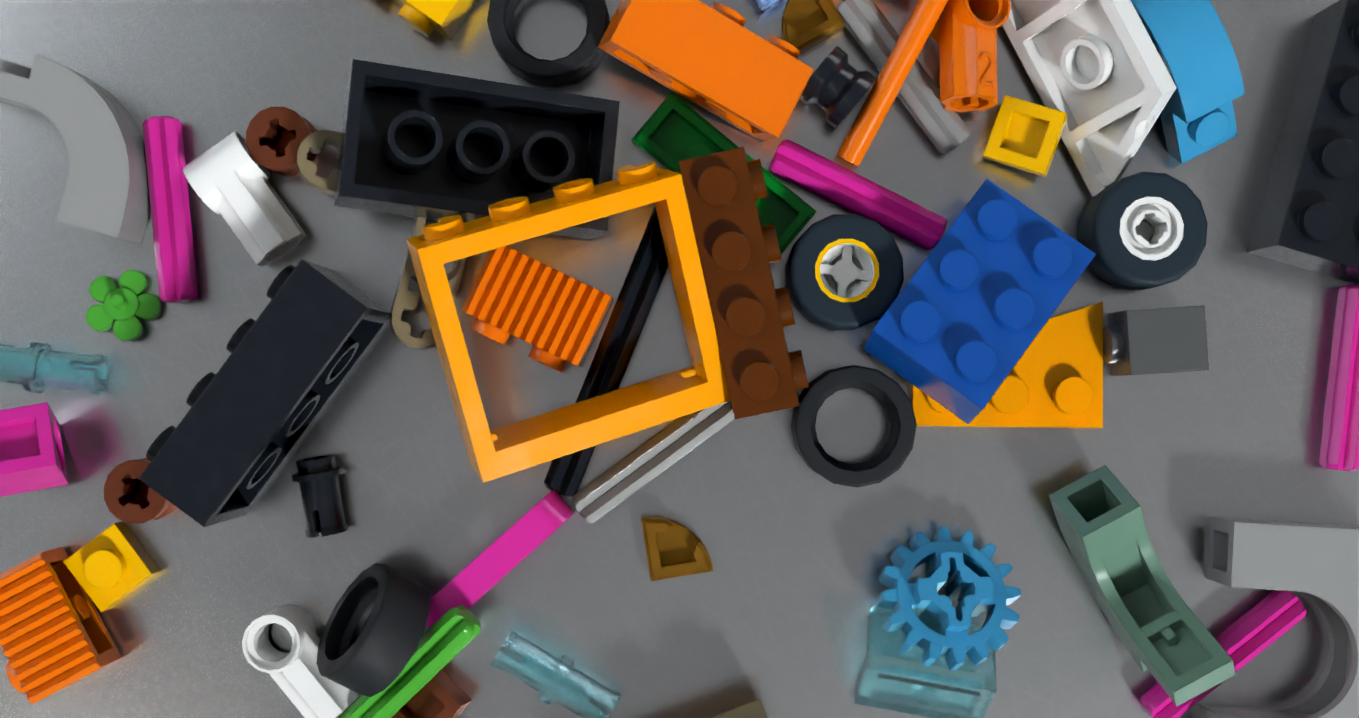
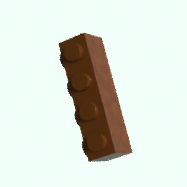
M744 147L679 161L734 418L740 419L799 406L797 390L809 388L801 350L789 352L783 327L795 325L788 287L775 289L770 263L782 261L774 223L761 225L756 202L758 199L768 197L761 160L757 159L748 162Z

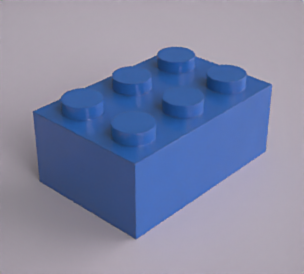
M986 179L872 329L863 349L962 421L969 424L984 409L1096 254Z

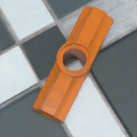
M948 0L930 33L931 37L939 44L940 103H943L944 110L960 113L975 110L985 111L998 105L996 28L1002 26L1007 21L1010 15V0Z

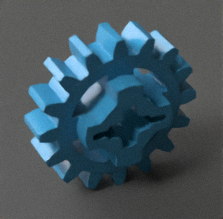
M940 526L934 534L932 542L922 531L916 532L909 541L910 549L899 545L890 556L894 566H886L878 579L882 584L891 588L883 591L876 600L877 607L892 609L893 615L883 626L885 631L893 632L901 629L906 637L901 643L900 650L906 653L916 645L924 649L922 655L923 665L930 667L939 655H945L950 671H955L964 664L965 655L977 666L990 656L988 647L998 651L1009 640L1003 629H1011L1019 621L1020 615L1006 607L1021 596L1019 588L1005 586L1003 579L1013 570L1011 564L995 566L990 559L994 555L996 546L990 543L980 551L972 547L974 541L973 532L966 530L959 541L951 540L947 526ZM929 562L926 578H918L915 583H909L912 571L923 563ZM941 588L945 589L946 596L939 595L938 591ZM951 600H957L958 605L952 607ZM981 612H987L981 629L968 635V628L972 625L971 617L978 616Z

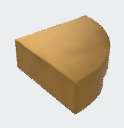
M788 0L782 17L781 38L795 46L800 54L842 31L845 23L832 0Z
M641 517L651 581L713 571L712 562L706 547L688 527L666 517Z

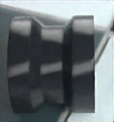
M837 46L811 75L799 99L805 104H817L825 111L826 121L834 128H837L877 78L868 71H857L848 63V54Z

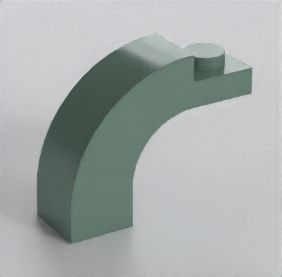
M1106 465L1049 495L1058 525L1072 557L1107 620L1143 672L1146 670L1151 672L1176 706L1236 675L1232 658L1188 607L1163 569L1148 536L1141 505Z

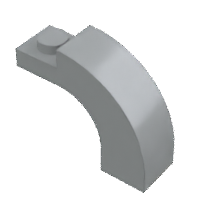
M36 54L32 69L18 63L0 59V102L42 113L54 124L64 141L68 156V175L55 221L142 244L151 211L144 139L129 112L105 88L50 58Z

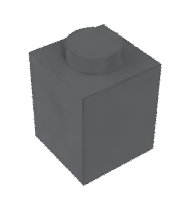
M1204 305L1126 310L1107 314L1108 325L1103 327V359L1107 364L1111 363L1112 376L1209 370Z

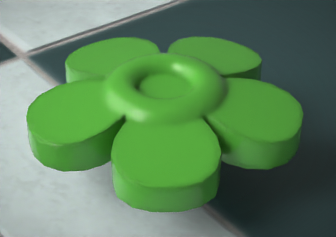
M124 271L119 278V287L112 278L99 276L90 284L89 294L94 300L102 304H96L87 310L85 315L86 321L91 328L98 332L108 331L113 327V332L119 340L129 342L138 339L143 333L142 323L136 317L138 316L146 321L157 319L162 310V303L156 295L145 293L148 288V280L139 271Z

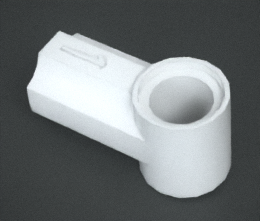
M237 131L228 135L182 168L186 179L197 195L212 211L217 214L221 213L257 265L265 266L274 260L281 259L298 247L301 240L307 236L269 183L268 179L271 178V174L268 168L259 165L250 156L246 146V139Z
M284 605L251 622L243 635V654L248 663L255 669L270 674L304 718H336L361 695L320 675L316 662L321 639L316 634V624L311 615L303 608L294 605ZM272 623L282 625L289 631L292 637L290 652L284 653L272 646L268 636Z

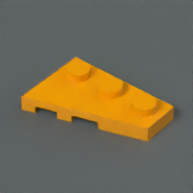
M1103 302L1049 318L984 409L969 424L962 421L909 382V399L912 402L917 426L1103 428Z

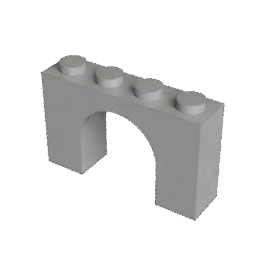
M1210 516L1207 579L1232 588L1300 592L1320 613L1328 634L1329 650L1327 662L1319 680L1308 693L1298 700L1273 708L1200 704V718H1359V525Z

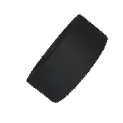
M490 0L487 23L493 45L511 72L532 85L556 88L576 83L593 71L605 54L603 50L598 48L610 23L605 0H579L585 9L588 20L586 35L576 50L567 57L556 60L537 59L525 52L516 41L512 26L514 12L521 0Z
M851 365L827 370L808 383L809 388H804L799 396V406L794 407L791 430L795 448L811 470L833 484L858 488L880 483L901 468L913 449L917 424L912 402L897 381L878 369ZM848 388L867 390L878 397L887 409L890 421L888 440L882 450L868 461L854 464L838 461L828 455L818 442L815 429L817 412L824 401L835 392Z
M375 563L362 571L339 599L325 625L318 646L316 662L320 675L364 696L372 697L385 690L405 668L424 633L430 612V594L425 585L387 564Z

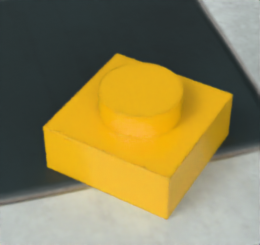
M1004 95L983 156L985 159L1046 177L1068 118L1067 113Z
M124 521L112 524L63 561L100 612L113 608L161 571Z

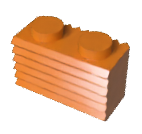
M504 246L489 251L461 311L476 317L471 326L472 330L503 345H506L510 334L533 345L528 357L563 373L567 362L579 367L582 366L613 302V298L548 265Z
M64 547L41 552L0 574V645L2 646V654L8 657L5 670L11 685L22 694L27 693V701L32 704L55 694L122 658L91 598L63 561L69 558Z

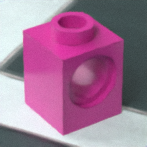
M48 402L0 410V496L68 485L61 426Z

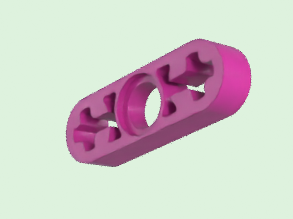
M555 489L548 493L430 599V612L426 623L429 629L449 609L456 608L459 605L470 608L575 513Z

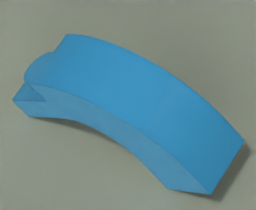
M1131 0L1177 87L1161 112L1168 154L1183 164L1237 136L1232 100L1244 95L1245 90L1232 44L1211 1Z

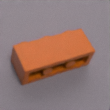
M621 0L598 45V48L758 140L780 137L814 70L797 59L800 52L795 46L773 35H766L764 39L743 27L746 19L740 13L717 2H713L709 7L699 0Z

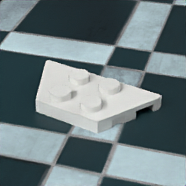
M1010 0V15L1002 26L1044 106L1067 113L1068 118L1061 138L1092 197H1094L1111 183L1122 177L1177 87L1131 0Z

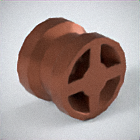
M269 107L259 111L250 121L246 130V146L250 156L259 165L284 177L299 176L296 166L298 149L302 141L311 133L317 132V129L296 111L286 107ZM278 129H281L282 135L277 139V142L270 144V142L274 141L275 136L279 133ZM310 152L307 160L317 163L320 154Z
M148 458L125 461L117 465L107 476L104 484V500L109 511L119 520L130 524L146 523L166 517L177 509L175 505L138 479L151 462ZM135 479H138L140 481L138 493L133 496L136 486Z

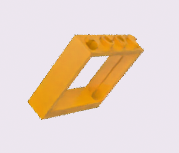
M655 161L639 166L629 164L616 170L618 176L616 180L595 186L593 179L590 178L569 181L553 188L555 196L553 198L529 204L528 197L525 196L505 199L488 206L489 216L463 223L461 215L438 218L437 223L421 227L422 235L406 239L469 463L483 483L731 400L681 174L660 167L657 168ZM655 203L692 366L490 431L444 264Z

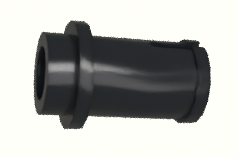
M321 455L297 460V473L292 474L291 477L293 482H299L307 528L305 530L306 537H318L319 533L323 537L348 530L338 475L344 473L343 466H336L334 455Z

